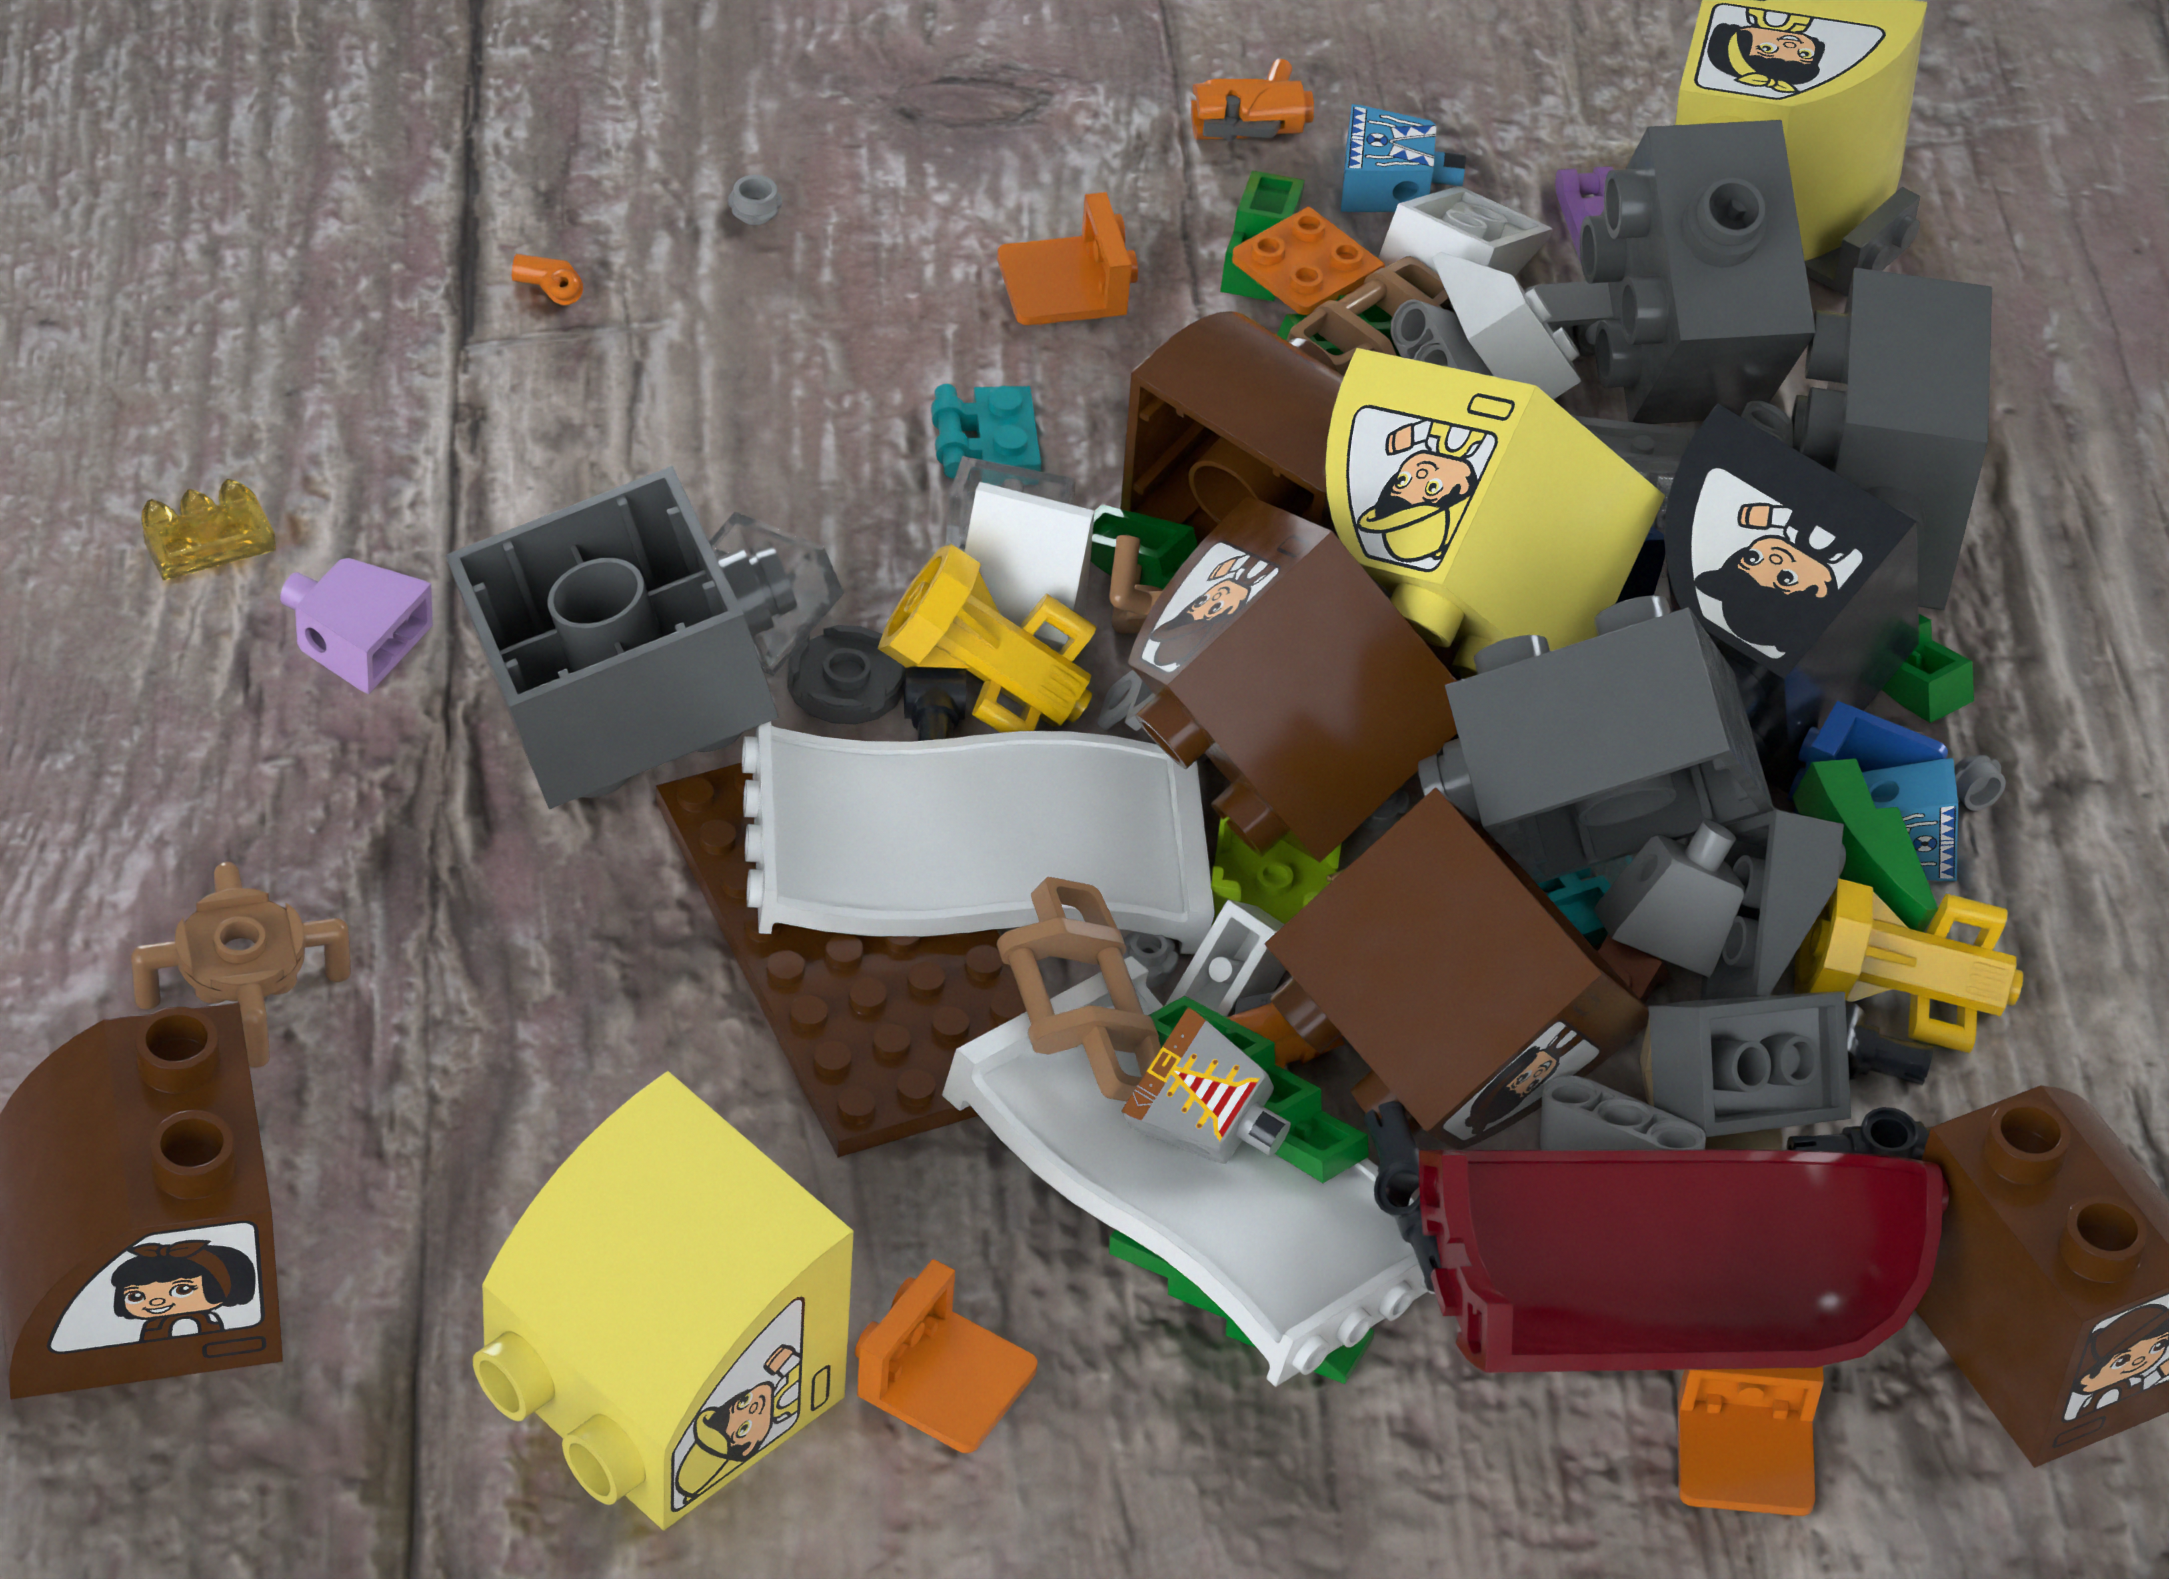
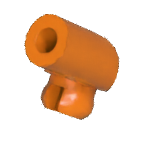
M515 254L512 265V281L540 285L554 303L562 306L571 305L581 297L583 282L568 261Z

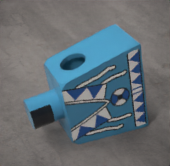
M1352 104L1346 144L1341 211L1395 212L1399 203L1429 195L1431 183L1463 186L1466 154L1435 151L1436 125L1430 120Z
M1953 758L1862 772L1876 809L1899 808L1926 879L1947 882L1957 881L1958 796Z

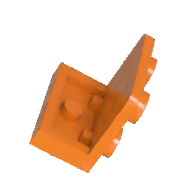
M1107 192L1085 194L1081 236L1003 244L998 248L997 261L1016 320L1022 325H1043L1047 323L1127 315L1130 284L1137 283L1138 263L1134 250H1126L1124 220L1120 213L1114 214Z
M1310 206L1236 246L1233 249L1232 261L1237 267L1301 315L1311 314L1315 308L1329 300L1336 301L1339 295L1352 293L1364 285L1368 275L1378 269L1385 268V263Z
M932 1259L916 1279L908 1277L901 1284L894 1296L891 1310L880 1323L876 1321L869 1323L859 1337L855 1347V1357L859 1358L857 1396L961 1453H972L979 1448L1035 1377L1038 1362L1032 1353L953 1312L955 1270Z
M1823 1366L1816 1368L1684 1370L1677 1396L1679 1497L1681 1501L1686 1505L1695 1507L1806 1516L1810 1514L1815 1503L1813 1419L1824 1383Z

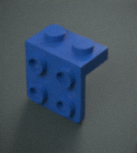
M1837 700L1821 730L1812 726L1804 739L1798 760L1807 763L1806 768L1801 767L1797 772L1787 801L1794 803L1792 796L1812 762L1857 759L1861 772L1947 759L1948 749L1943 743ZM1795 805L1794 814L1800 815Z

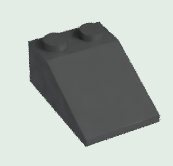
M1775 810L1723 826L1736 837L1735 842L1723 861L1729 864L1745 887L1744 897L1710 978L1704 975L1702 977L1700 1000L1770 995L1837 887L1838 877L1843 871L1846 859L1845 847L1842 844L1844 824Z
M1834 991L1724 998L1649 1005L1654 1107L1702 1128L1706 1137L1851 1119L1845 992Z

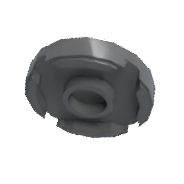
M836 625L823 628V635L816 636L810 640L809 634L796 644L789 655L787 687L794 702L809 715L830 723L856 725L879 719L896 707L904 694L905 666L877 649L883 634L862 626Z

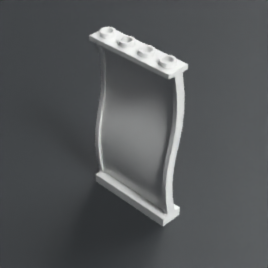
M771 721L756 727L755 737L744 736L742 773H753V780L745 781L743 813L744 817H754L755 825L747 824L745 861L756 862V870L749 869L747 907L758 908L759 933L771 934L774 923H783L825 932L867 936H935L1023 927L1039 922L1031 899V893L1047 877L1095 886L1101 892L1118 929L1163 935L1164 937L1179 940L1180 954H1196L1211 929L1215 910L1197 760L1188 769H1184L1172 760L1157 744L1118 736L1071 731H1018L914 742H889L821 737L771 726ZM1061 904L1066 918L1084 921L1078 909Z
M1132 956L1124 959L1144 1015H1149L1162 1008L1163 1005L1146 986L1149 970ZM1102 972L1050 999L1055 1015L1089 1005L1115 1009ZM1027 1012L956 1049L942 1096L959 1111L971 1105L998 1138L1049 1185L1075 1205L1162 1257L1195 1283L1231 1317L1268 1360L1270 1370L1266 1379L1275 1387L1299 1372L1304 1375L1311 1373L1323 1362L1327 1354L1340 1346L1345 1345L1348 1348L1354 1346L1366 1335L1370 1327L1387 1318L1389 1321L1397 1319L1407 1310L1413 1300L1426 1292L1435 1294V1292L1428 1291L1426 1288L1425 1278L1411 1243L1403 1240L1395 1218L1381 1210L1375 1201L1374 1185L1378 1176V1166L1368 1158L1325 1183H1321L1276 1154L1268 1156L1243 1140L1226 1164H1222L1140 1133L1129 1126L1121 1112L1126 1101L1109 1099L1101 1093L1082 1044L1078 1047L1050 1055L1034 1052L1028 1036V1029L1031 1023ZM1114 1050L1121 1069L1128 1075L1141 1077L1135 1053ZM1410 1198L1409 1205L1414 1202L1412 1198Z

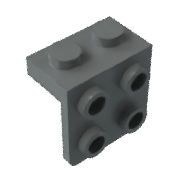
M1901 187L1842 239L1840 247L1805 261L1807 276L1848 297L1854 268L1883 271L1910 247L1920 226L1919 220L1916 219L1920 196Z

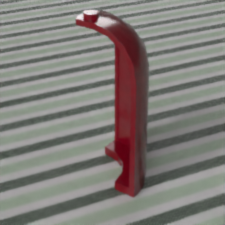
M1771 1149L1419 1150V1192L1423 1236H1436L1442 1267L1434 1268L1431 1274L1435 1295L1442 1316H1455L1462 1332L1457 1333V1347L1471 1364L1485 1373L1816 1368L1863 1357L1905 1326L1932 1282L1942 1233V1215L1945 1213L1949 1201L1948 1185L1942 1176V1171L1938 1164L1886 1155Z

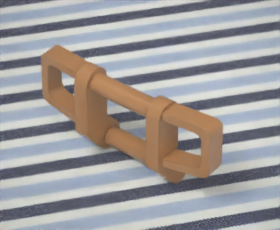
M1406 256L1368 275L1363 286L1339 301L1329 300L1315 308L1309 316L1291 328L1286 341L1292 338H1301L1317 345L1309 338L1318 332L1322 337L1344 352L1342 355L1335 356L1321 348L1333 361L1338 373L1345 376L1356 348L1397 356L1391 341L1357 315L1376 304L1393 317L1401 304L1412 299L1447 310L1451 301L1439 275L1416 258Z
M1047 877L1031 893V899L1039 922L1004 933L997 940L996 944L1003 963L1011 966L1031 1023L1028 1029V1036L1032 1048L1036 1053L1050 1055L1078 1047L1082 1044L1101 1093L1109 1099L1127 1102L1161 1050L1158 1032L1153 1019L1143 1013L1123 955L1126 953L1125 942L1101 892L1090 884ZM1061 904L1078 909L1084 921L1066 918ZM1052 956L1099 965L1115 1009L1089 1005L1055 1015L1036 961ZM1114 1050L1135 1053L1141 1077L1126 1074L1121 1069Z

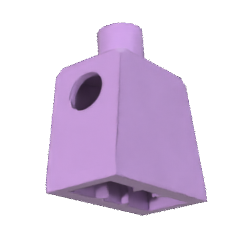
M350 558L339 560L319 582L298 572L291 574L285 581L280 595L281 603L295 610L297 644L301 651L367 694L372 692L433 626L431 583Z

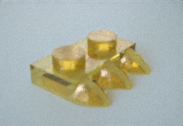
M226 479L219 490L218 499L220 505H216L205 494L188 489L182 496L180 502L181 515L179 516L173 509L162 502L153 499L146 502L141 514L144 543L163 581L276 551L275 533L255 494L248 487L237 481Z

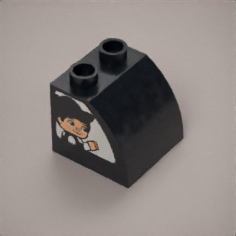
M1717 404L1695 432L1681 458L1671 485L1666 508L1664 534L1671 611L1675 612L1689 607L1734 671L1765 780L1789 794L1797 772L1801 767L1806 768L1807 763L1798 760V756L1809 729L1813 726L1821 730L1837 700L1864 711L1919 645L1916 521L1720 404Z

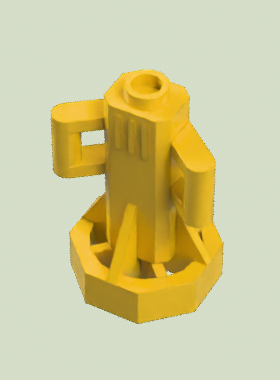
M952 544L939 548L913 579L890 616L877 649L906 668L966 669L983 680L984 684L972 715L999 733L1034 731L1039 718L1052 727L1061 726L1066 719L1072 723L1075 722L1088 706L1093 693L1086 689L1092 675L1072 661L1090 641L1097 626L1047 593L1041 598L1021 625L1017 626L999 613L979 572L981 563ZM1044 621L1070 637L1059 652H1056L1033 636ZM999 692L1024 707L1020 717L996 702Z
M1838 878L1837 887L1796 952L1794 994L1839 991L1845 992V1000L1853 1002L1892 989L1910 993L1908 1037L1970 1053L1976 1040L1977 1011L2001 1016L2006 1005L2014 1006L2021 992L2023 972L2016 969V956L1993 950L2006 925L2008 916L2006 908L1945 894L1927 932L1924 933L1909 929L1873 892V887ZM1954 921L1981 928L1973 945L1946 938ZM1930 999L1957 1005L1956 1025L1929 1018Z

